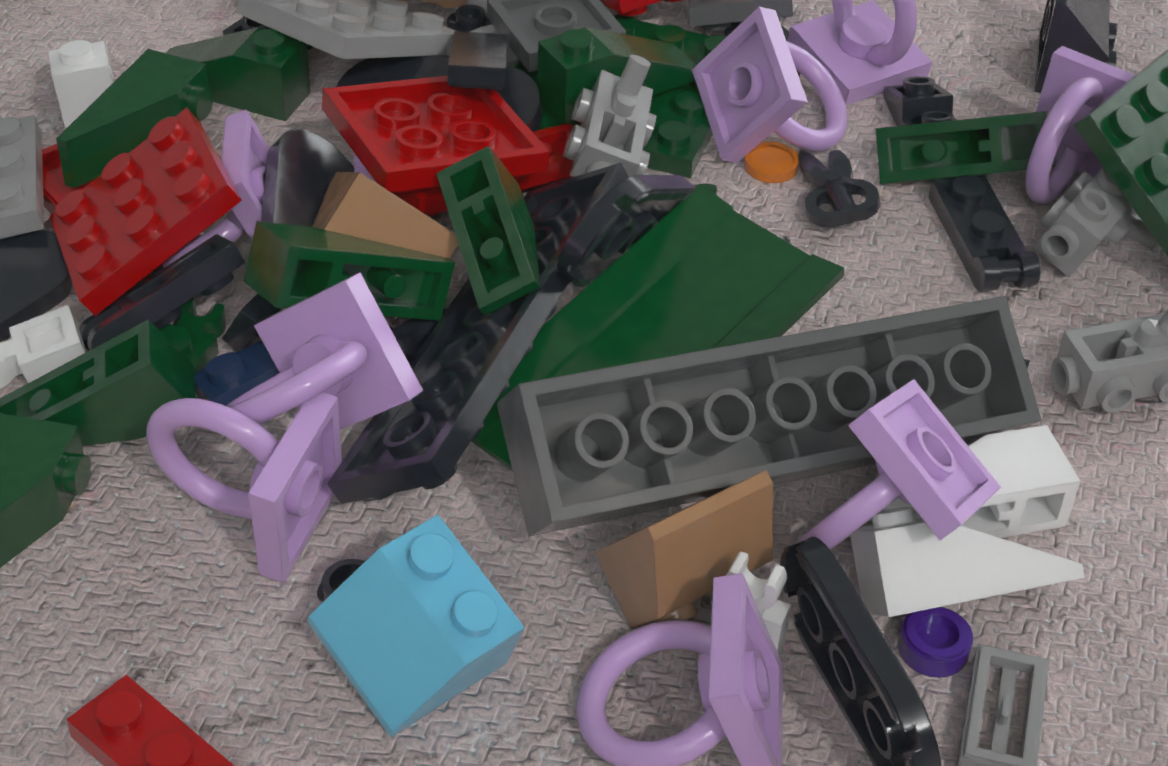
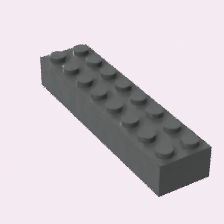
M1006 296L521 383L497 403L529 537L697 502L767 470L773 485L876 464L874 457L848 425L869 408L913 379L966 444H972L987 434L1023 429L1042 421Z

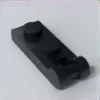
M985 175L932 180L928 198L977 291L997 290L1001 283L1013 282L1016 287L1036 286L1039 283L1041 271L1038 256L1034 251H1027Z
M215 234L120 296L96 316L91 315L81 323L79 328L85 348L90 351L146 320H149L157 329H160L177 319L183 311L181 305L199 293L207 296L227 286L234 279L232 271L246 263L234 242Z

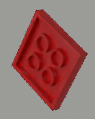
M448 76L323 88V112L376 183L391 193L405 195L414 193L417 189L438 187L440 183L436 173L487 146H490L515 180L521 179L524 175L548 172L550 151L493 89L450 87L447 84Z
M186 107L175 117L170 116L158 122L150 131L148 138L131 152L119 154L110 160L104 167L102 174L83 190H74L67 194L58 203L55 212L50 215V219L78 300L96 316L240 203L242 199L201 122Z

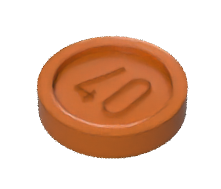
M765 141L761 142L745 156L744 168L751 177L759 181L782 183L796 176L799 168V155L786 144Z

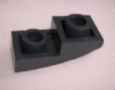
M923 76L907 77L903 79V85L884 87V98L896 126L958 120L953 114V95L936 84L933 78Z

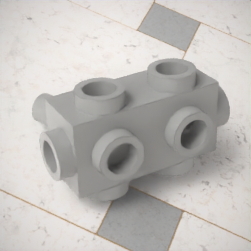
M630 55L621 77L601 70L592 90L583 87L580 91L571 119L580 122L581 127L574 125L563 153V157L573 160L570 176L576 177L620 162L629 177L644 175L650 153L644 151L643 146L645 147L656 123V115L649 113L653 89L642 86L651 65L645 58Z
M1102 167L1094 178L1084 171L1068 191L1046 213L1039 223L1048 230L1033 248L1044 261L1056 266L1065 275L1070 277L1104 237L1117 245L1125 236L1150 249L1155 247L1158 242L1143 221L1132 214L1133 207L1105 168Z
M1168 310L1164 314L1065 330L1057 358L1053 360L1051 366L1052 381L1058 393L1061 395L1072 394L1081 409L1102 406L1109 413L1122 411L1129 407L1135 399L1158 395L1162 401L1168 402Z

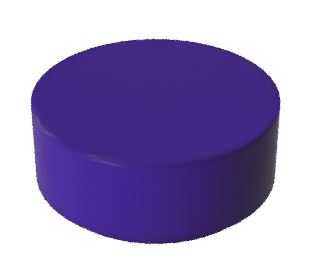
M937 607L912 612L903 621L898 649L904 662L916 672L929 677H949L957 674L966 666L973 644V633L967 621L950 609Z

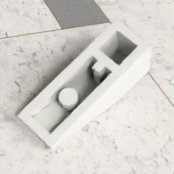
M76 40L62 45L59 49L48 51L52 79L65 129L114 82L105 41L91 43L85 40Z
M1047 425L987 434L969 446L1001 488L961 526L999 538L1067 526L1081 481ZM897 498L884 510L913 506ZM914 509V515H915V517H916V518H921V516H920V515L917 513V511Z
M913 507L882 510L872 518L873 525L860 527L850 535L861 599L871 614L885 617L1085 578L1083 564L964 526H959L942 540H939L922 518L915 517Z

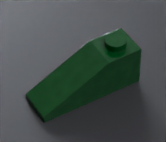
M257 27L172 47L166 52L170 55L206 64L209 88L213 92V102L241 110L247 109L248 112L287 121L311 93L307 44L274 29Z
M583 27L567 30L561 35L538 41L537 87L541 101L564 124L575 121L571 119L572 112L582 88L592 90L601 70L621 77L630 55L643 57L651 63L642 86L653 89L652 95L694 82L695 78L692 69L696 64L672 43Z
M147 49L56 138L65 185L76 188L97 179L110 160L119 154L131 152L148 138L150 131L158 122L170 116L175 117L186 107L200 122L205 120L213 106V92L209 88L206 64Z
M1048 111L875 128L880 184L1027 170L1034 144L1049 113Z
M490 146L436 173L479 310L486 315L539 288L540 280L535 232L519 184Z
M257 221L243 281L274 307L288 308L361 273L383 316L440 320L456 262L442 256L315 227Z
M146 320L1 397L0 414L77 425L82 446L141 439L146 437L147 424L151 415L161 405L177 399H196L194 365L149 320Z
M0 414V568L63 521L75 496L82 495L85 492L91 475V460L88 455L83 453L77 425Z

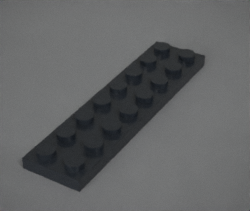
M621 162L527 192L524 200L534 226L540 287L484 315L479 310L470 279H467L410 362V366L423 391L407 402L374 415L328 481L327 485L341 504L368 498L382 500L393 493L419 487L433 489L447 482L455 474L460 457L470 441L483 429V420L496 399L507 390L509 378L521 359L533 348L532 341L544 322L553 315L556 310L555 304L567 285L571 283L557 269L558 258L566 241L588 211L608 191L621 181L629 178Z

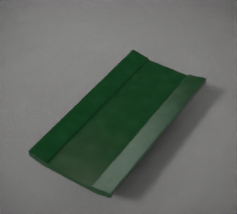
M701 184L541 327L532 341L533 348L519 362L508 380L509 386L507 390L496 399L483 420V429L471 442L513 472L497 403L518 384L783 336L844 277V267L814 254L808 255L737 213L731 205Z

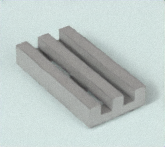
M977 644L970 676L957 766H1037L1049 659ZM989 665L1001 667L990 750L977 746ZM1017 671L1030 674L1019 757L1006 754Z

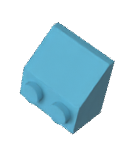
M438 514L379 548L308 616L307 620L309 626L390 737H393L505 665L525 628Z

